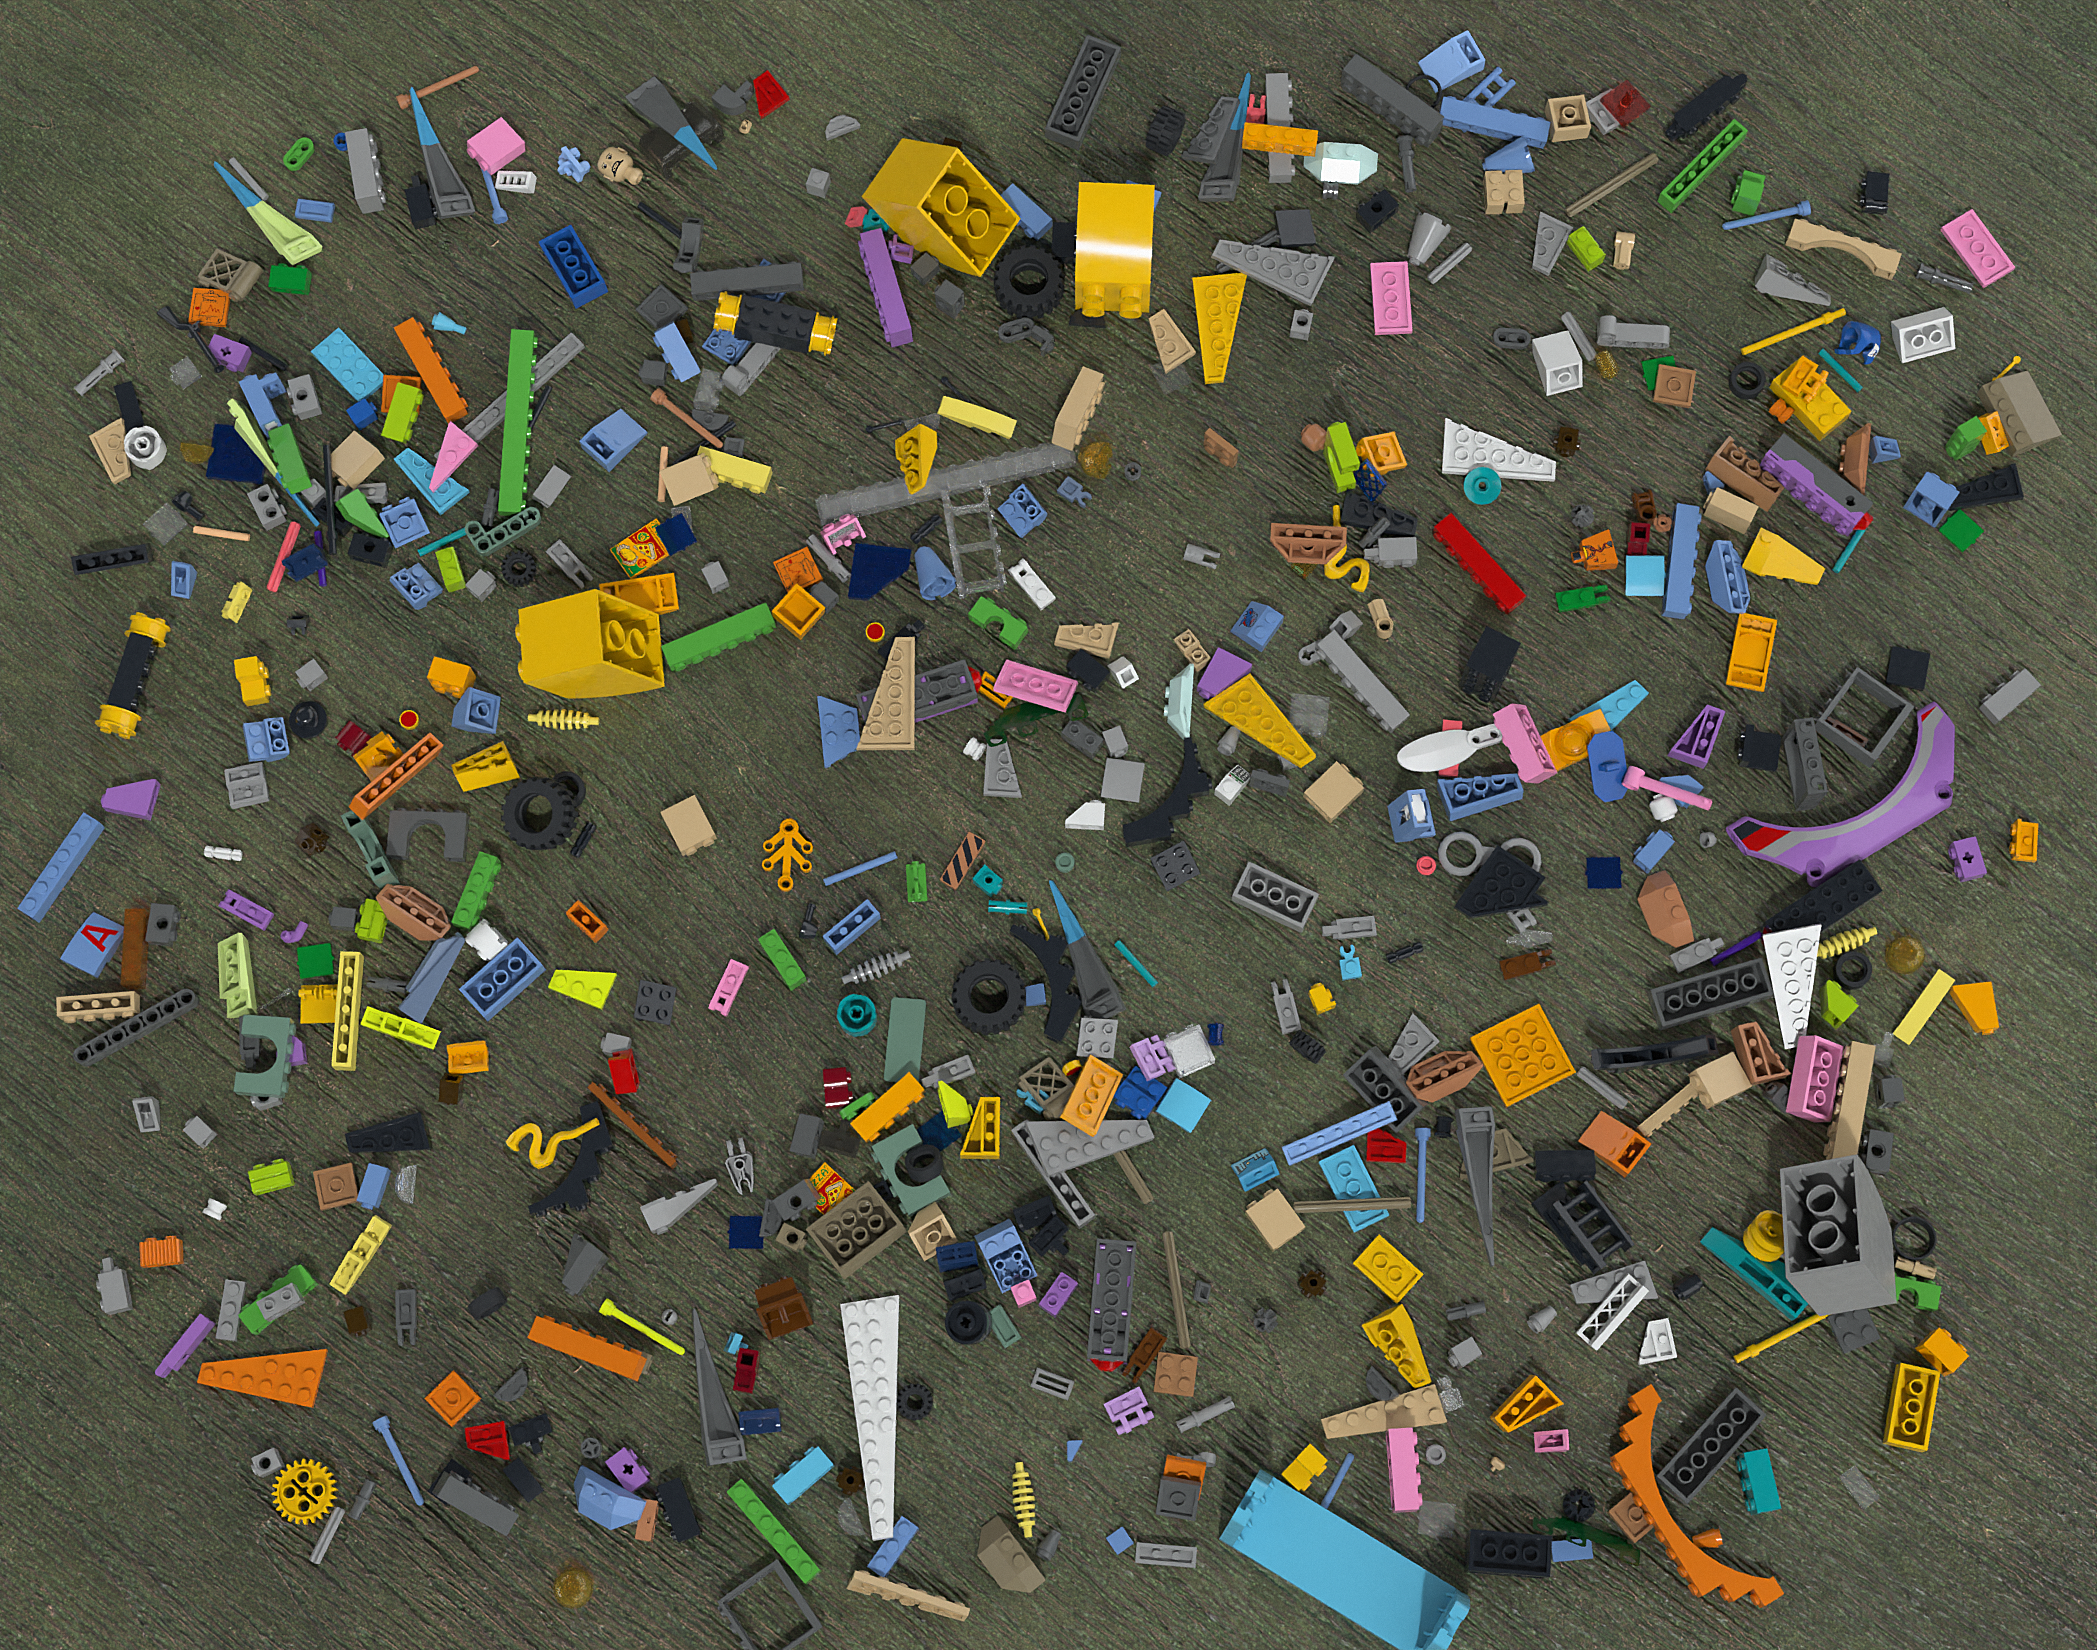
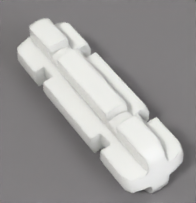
M206 846L204 849V855L211 858L214 856L220 859L231 860L232 858L233 860L241 861L243 852L237 849L232 851L229 848H213V846Z

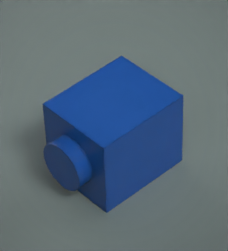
M365 398L346 410L359 431L378 419L375 414L377 412L376 407L372 402L368 403Z

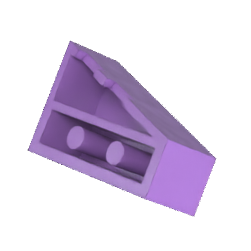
M1706 705L1667 756L1704 769L1710 757L1725 711Z

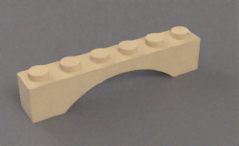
M1804 219L1794 220L1785 244L1801 251L1817 247H1833L1844 250L1862 260L1874 275L1888 280H1892L1902 255L1894 249H1886L1876 243H1868L1858 237L1844 235L1840 231H1831L1822 225L1810 224Z

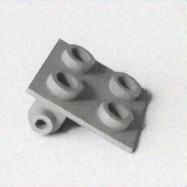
M1091 1016L1081 1017L1076 1056L1088 1057L1091 1054L1094 1057L1113 1058L1118 1020L1091 1018Z

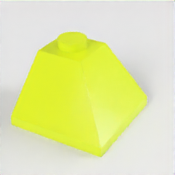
M938 1081L937 1092L947 1127L951 1128L970 1123L971 1116H973L971 1104L967 1105L964 1097L943 1081Z

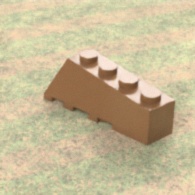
M1729 436L1714 454L1705 470L1768 512L1785 487L1768 471L1761 470L1760 464L1755 459L1751 460L1745 454L1746 451L1742 447L1738 448L1733 443L1734 439Z

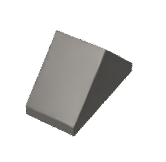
M154 1097L134 1098L132 1102L140 1132L159 1131L161 1128L159 1101Z

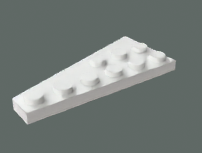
M1445 418L1442 473L1467 475L1475 468L1487 467L1494 470L1500 478L1555 481L1556 461L1536 453L1532 454L1524 451L1521 447H1514L1503 440L1480 431H1474L1469 429L1468 426L1451 422L1452 420Z
M1821 924L1762 934L1785 1049L1797 1047L1799 1036H1806Z

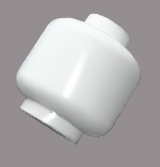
M1662 794L1653 796L1654 800L1650 802L1649 806L1654 818L1661 822L1674 818L1677 812L1674 799Z

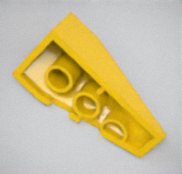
M918 424L895 440L896 458L901 463L900 469L905 473L904 480L909 493L912 495L925 487L937 450V432L922 424Z
M1403 1304L1387 1309L1362 1324L1371 1343L1375 1347L1378 1346L1386 1354L1384 1357L1388 1361L1392 1360L1398 1367L1399 1373L1414 1388L1432 1382L1412 1320Z

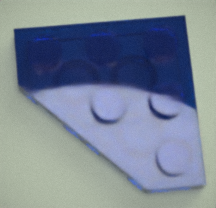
M215 424L206 472L207 479L263 484L266 468L263 462L235 430L233 425Z
M855 543L848 599L868 601L907 572L910 568L912 550Z

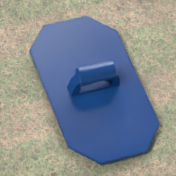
M1613 731L1594 734L1587 746L1594 794L1603 802L1622 799L1628 789L1622 785L1627 772L1623 740Z

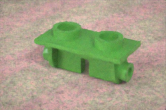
M913 861L911 864L906 865L908 902L927 901L925 863L919 864L918 861Z

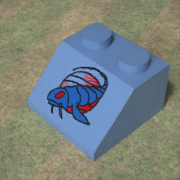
M1251 601L1230 632L1262 652L1282 625L1284 616L1268 605Z

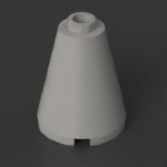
M1418 212L1407 257L1410 259L1409 262L1416 266L1424 264L1449 234L1452 227L1449 224L1445 227L1442 225V220L1428 213H1423L1422 215L1421 212Z

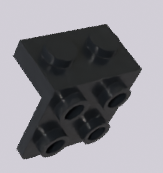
M1746 724L1745 728L1740 730L1739 735L1741 748H1738L1737 752L1738 766L1775 772L1778 768L1781 736L1779 734L1754 731V725Z

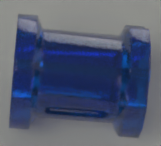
M1207 1024L1209 1029L1207 1045H1224L1222 1040L1224 1024Z

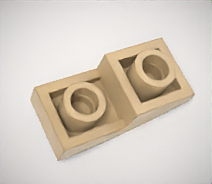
M1189 629L1173 639L1188 662L1194 664L1196 672L1210 664L1211 657L1202 648L1199 640Z

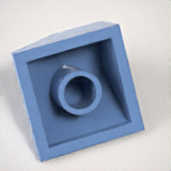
M468 687L454 708L451 727L468 732L496 734L501 697Z

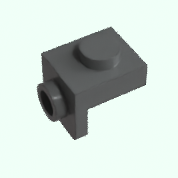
M1035 325L1033 327L1031 337L1043 344L1040 351L1041 356L1044 357L1047 353L1050 354L1055 346L1054 336L1042 326L1038 327Z
M1773 1081L1767 1085L1762 1096L1769 1099L1781 1113H1787L1786 1109L1790 1090L1784 1084Z

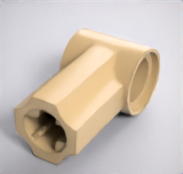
M1616 231L1613 267L1621 270L1629 269L1631 250H1633L1635 241L1634 233Z
M1372 600L1367 606L1376 628V634L1382 639H1387L1392 635L1393 621L1389 617L1384 600ZM1387 625L1389 629L1382 630L1380 626Z

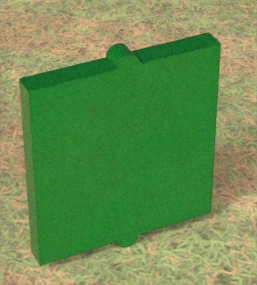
M1674 356L1641 361L1644 373L1643 378L1646 381L1648 391L1655 389L1659 364L1676 367Z
M1961 509L1951 518L1948 517L1947 522L1938 530L1962 553L1971 544H1975L1976 539L1984 532Z
M331 943L297 948V965L299 966L300 979L334 975L333 961L335 958L332 956Z

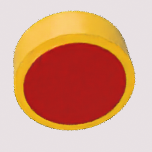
M874 622L867 626L866 636L868 640L879 642L884 638L885 630L880 623Z
M406 710L400 715L399 721L404 729L413 730L419 725V717L416 712Z
M1073 1060L1064 1065L1062 1071L1065 1076H1070L1078 1072L1082 1065L1079 1060Z

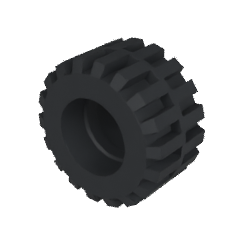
M1163 105L1158 110L1149 128L1146 148L1161 155L1169 156L1182 134L1185 125V114Z

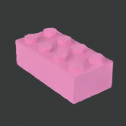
M1512 703L1493 714L1495 718L1494 724L1503 735L1502 741L1511 752L1510 758L1519 769L1518 775L1522 781L1526 783H1540L1557 774L1556 768L1526 705Z
M1816 1035L1799 1036L1786 1109L1787 1113L1814 1123L1831 1122L1844 1046Z
M1413 1428L1388 1429L1385 1435L1392 1513L1416 1512L1422 1505V1494L1418 1493L1417 1487L1421 1485L1420 1473H1416V1466L1419 1465L1418 1452L1415 1453L1414 1446L1417 1444V1433L1413 1432Z

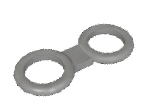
M1454 832L1446 836L1440 843L1438 856L1442 867L1450 874L1467 876L1476 872L1479 867H1482L1495 848L1482 846L1480 841L1470 833ZM1512 838L1500 846L1506 851L1514 846L1526 848L1533 856L1534 863L1532 868L1539 872L1542 863L1541 854L1536 845L1531 841L1523 838ZM1455 840L1468 841L1475 849V861L1466 868L1453 866L1446 857L1447 847Z

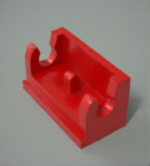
M632 1049L613 1052V1057L608 1058L615 1093L637 1092L640 1081Z

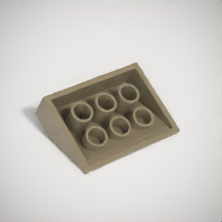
M2028 371L1998 378L1982 385L1977 394L1987 413L1998 411L2009 447L2006 449L2011 458L2062 436Z
M869 1181L806 1228L807 1232L844 1280L907 1232L903 1224Z

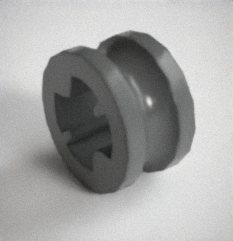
M1130 462L1125 466L1124 474L1126 479L1136 481L1140 478L1141 467L1139 464ZM1131 468H1135V475H1131L1128 470L1131 471Z

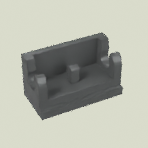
M800 1113L790 1152L815 1159L825 1121L819 1117Z

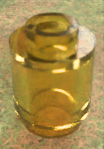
M1605 350L1595 356V364L1603 378L1612 379L1618 375L1617 372L1620 369L1612 353Z

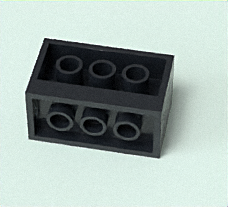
M1486 626L1465 666L1459 684L1461 690L1467 694L1479 696L1478 698L1485 703H1493L1513 665L1521 643Z
M1470 1529L1466 1532L1464 1573L1536 1579L1549 1578L1551 1573L1552 1536Z

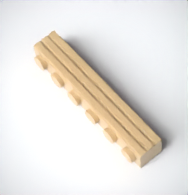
M1689 1083L1636 1128L1638 1133L1643 1138L1646 1136L1650 1137L1655 1128L1658 1130L1663 1126L1662 1122L1669 1121L1673 1113L1676 1115L1681 1110L1680 1107L1687 1106L1691 1098L1695 1099L1699 1095L1696 1089Z

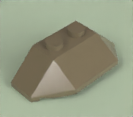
M998 1515L981 1528L977 1556L1001 1589L1030 1593L1046 1581Z

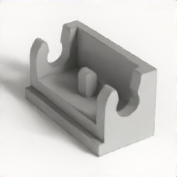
M553 465L534 492L532 499L546 508L550 507L571 476Z

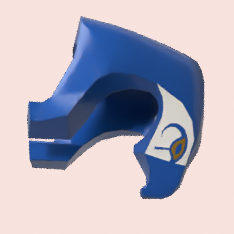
M1854 321L1847 322L1842 329L1840 344L1835 349V353L1854 355L1862 351L1864 364H1870L1879 352L1881 334L1870 325ZM1856 342L1855 348L1850 349V345Z

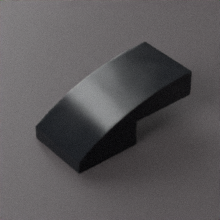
M519 1457L503 1468L507 1477L528 1503L544 1491L543 1487Z

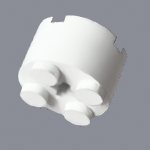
M148 426L136 427L125 436L124 450L136 466L151 470L165 458L167 452L166 445L153 428Z
M482 919L467 934L465 941L471 947L474 946L479 950L477 953L483 960L490 962L509 944L498 930L493 927L490 928L488 926L490 923Z

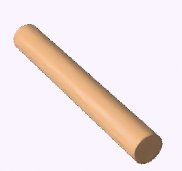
M665 446L661 447L659 471L667 468L668 447ZM659 472L658 501L665 502L666 486Z
M194 526L193 533L250 541V534L201 526Z

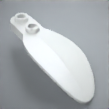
M1495 724L1472 731H1442L1427 735L1404 746L1398 752L1397 760L1401 766L1408 770L1418 772L1439 771L1463 762L1478 749L1499 743L1503 735ZM1490 733H1495L1497 737H1491ZM1477 738L1479 742L1474 743L1472 739Z

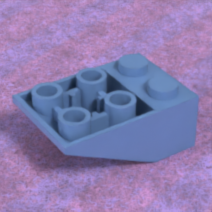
M619 409L593 427L579 442L586 453L610 472L648 432L622 409Z
M1010 1219L974 1236L1002 1293L1010 1290V1287L1038 1276Z

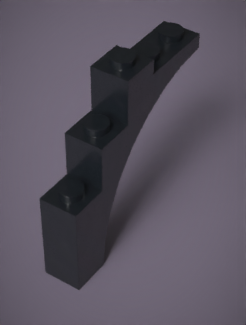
M1192 737L1184 738V768L1180 780L1170 797L1150 815L1122 825L1126 848L1171 840L1174 827L1173 823L1169 821L1190 818L1193 804L1192 800L1188 799L1209 795V789H1212L1211 778H1207L1206 772L1198 773L1201 772L1200 761H1196L1195 758L1198 750L1196 742H1192Z
M1013 924L1010 929V935L1024 943L1035 954L1049 979L1052 1005L1049 1020L1043 1034L1045 1038L1061 1045L1082 1006V1001L1079 1000L1080 997L1072 992L1067 994L1075 977L1074 968L1065 963L1063 965L1060 964L1069 946L1068 942H1066L1067 939L1058 934L1056 936L1051 934L1047 941L1045 936L1039 933L1034 935L1028 932L1029 929L1021 924H1018V926Z
M1704 1034L1648 1046L1591 1050V1063L1594 1066V1070H1607L1608 1073L1619 1074L1638 1068L1651 1069L1666 1064L1680 1065L1718 1055L1719 1053L1715 1035Z
M598 1101L579 1108L582 1125L595 1118L599 1120L600 1125L583 1133L580 1153L566 1180L546 1198L528 1206L532 1216L540 1218L546 1216L548 1211L554 1209L555 1211L567 1208L566 1205L568 1204L572 1211L576 1210V1212L588 1209L587 1206L591 1205L585 1182L591 1184L599 1181V1177L603 1176L596 1154L605 1155L611 1152L610 1149L614 1148L601 1104Z

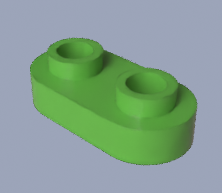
M306 137L298 139L285 154L283 162L288 170H299L314 153L315 147L311 139Z
M869 1092L842 1109L839 1114L843 1120L848 1119L850 1121L858 1116V1111L863 1108L866 1110L871 1106L876 1098L872 1092Z

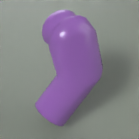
M300 921L295 930H284L280 937L285 943L299 941L309 925Z

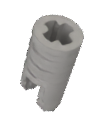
M1188 543L1183 560L1216 569L1217 565L1215 563L1204 561L1203 558L1205 554L1219 558L1220 553Z

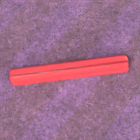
M290 522L267 584L269 591L277 592L286 568L283 566L282 560L291 555L301 527L297 522Z

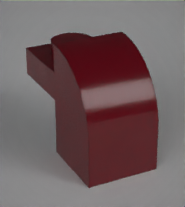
M1631 522L1629 524L1626 542L1627 555H1647V544L1650 539L1649 523Z
M739 1348L733 1391L753 1394L760 1363L759 1351Z

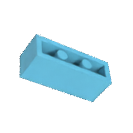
M811 1447L804 1453L806 1456L800 1462L799 1460L793 1462L789 1466L790 1471L785 1475L781 1473L773 1480L775 1483L772 1487L787 1505L795 1501L834 1467V1464L819 1447Z

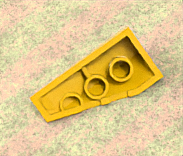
M1760 528L1741 567L1759 576L1770 575L1776 576L1777 579L1789 578L1794 579L1796 582L1818 585L1825 570L1823 566L1783 538L1763 528Z

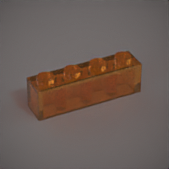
M144 908L125 909L121 985L126 989H146L148 942L145 939L150 913Z

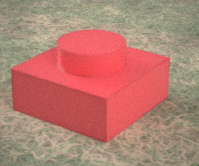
M863 206L852 207L845 224L848 227L862 226L867 209Z

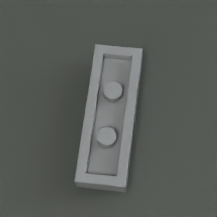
M225 1280L216 1339L237 1342L241 1320L238 1315L243 1308L246 1282Z
M1137 1542L1135 1563L1196 1568L1197 1547Z

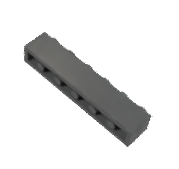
M794 261L780 265L772 263L768 266L753 265L749 268L734 267L728 270L715 269L707 272L699 270L695 273H690L691 293L694 301L719 299L720 293L727 291L728 295L737 297L740 294L742 296L804 291L802 265Z

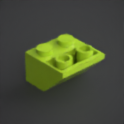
M1828 980L1819 989L1821 1017L1834 1029H1837L1859 1005L1856 1004L1857 1001L1850 994L1846 995L1841 990L1842 987L1837 982Z

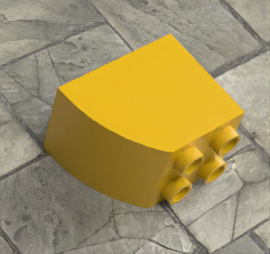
M905 138L901 139L862 195L863 199L907 245L914 246V249L923 254L928 253L930 256H935L940 263L978 277L982 276L1021 219L957 147Z
M1079 182L1075 310L1082 308V313L1085 316L1100 317L1104 315L1105 311H1119L1121 317L1134 319L1141 317L1142 312L1149 313L1155 185Z
M597 589L518 609L519 623L516 625L515 634L521 644L522 660L518 663V672L525 684L568 699L617 696L665 687L659 614Z

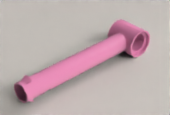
M1629 766L1622 785L1628 789L1638 791L1639 787L1708 811L1712 805V799L1646 777L1642 769L1634 766Z

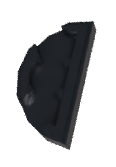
M1082 308L1076 311L1069 321V326L1106 328L1103 316H1085L1082 313Z

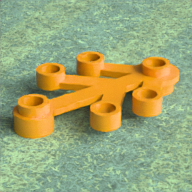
M790 818L783 820L779 827L780 831L770 840L763 843L764 850L767 853H771L774 851L775 845L784 838V845L769 859H765L762 862L763 869L771 871L774 868V864L783 857L782 876L778 879V887L783 892L790 891L794 885L790 877L791 856L800 865L804 873L812 870L811 862L805 860L792 846V837L801 845V849L805 854L812 853L813 845L800 835L798 823ZM787 826L793 827L791 831H786ZM769 843L773 845L771 849L765 848ZM810 845L811 848L810 850L806 851L804 850V846ZM766 862L771 863L769 868H766L764 865ZM804 864L810 865L808 869H803ZM784 882H789L788 887L782 886Z

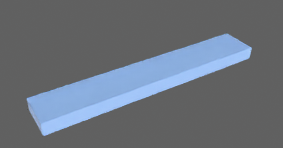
M1390 1101L1283 1146L1282 1149L1288 1164L1291 1166L1398 1119Z

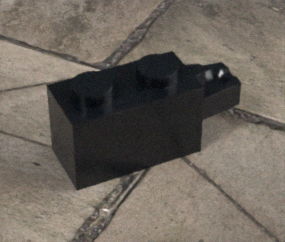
M419 175L411 176L413 187L404 189L415 230L437 225L435 218L438 217L436 207H432L430 190L428 191L426 184H421Z

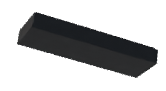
M128 381L113 386L127 433L133 428L145 426L133 382Z

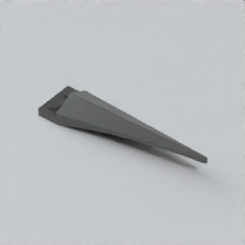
M1492 1106L1461 1108L1455 1110L1458 1127L1456 1133L1489 1265L1493 1267L1495 1264L1492 1222V1175L1495 1136Z
M694 1308L692 1309L701 1438L707 1466L744 1461L747 1459L744 1440L723 1391L697 1311Z

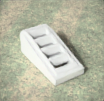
M498 171L495 188L521 193H534L537 177L532 172ZM504 177H507L506 184H503Z

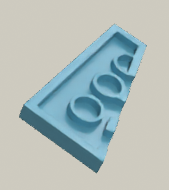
M410 448L405 449L394 458L396 464L440 515L470 493L467 488L458 484L451 477H448L433 493L429 486L435 467Z
M1634 680L1570 717L1568 721L1571 722L1580 716L1601 709L1612 731L1649 692Z

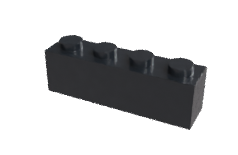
M150 543L71 557L74 575L154 561Z

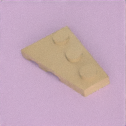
M1164 309L1149 318V325L1165 374L1196 354L1194 348Z
M122 418L89 436L114 484L131 476L129 457L124 450L126 432L124 419Z

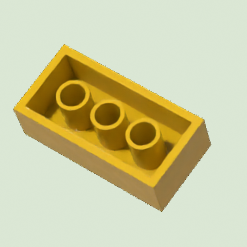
M1800 357L1773 379L1769 388L1779 399L1782 398L1785 401L1787 407H1792L1795 410L1793 414L1821 441L1847 420L1852 411L1826 383L1819 388L1817 396L1809 404L1803 402L1805 393L1801 392L1796 397L1782 388L1783 383L1801 359ZM1810 378L1806 385L1811 387L1814 384V380Z
M1904 1363L1896 1365L1883 1444L1918 1452L1928 1450L1940 1371Z

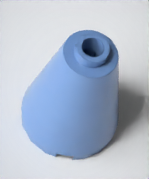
M1524 136L1485 158V163H1482L1484 172L1502 171V174H1505V170H1522V173H1532L1535 171Z
M926 546L918 548L914 557L922 598L935 600V596L940 595L942 598L951 593L956 587L955 577L932 548Z

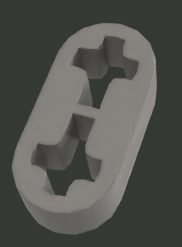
M1322 639L1303 647L1299 651L1298 660L1301 664L1308 666L1321 660L1316 654L1315 647ZM1304 652H1306L1307 654H1310L1312 652L1314 653L1310 656V660L1302 658Z

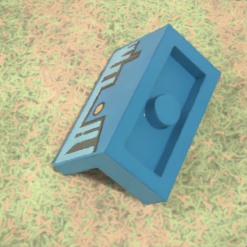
M1266 1148L1231 1165L1245 1192L1279 1175L1274 1159Z

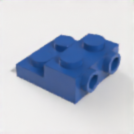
M1135 1066L1113 1096V1099H1115L1114 1103L1122 1109L1126 1107L1131 1110L1130 1114L1136 1119L1140 1120L1142 1118L1146 1120L1166 1092L1167 1087L1156 1079L1147 1081L1141 1069Z

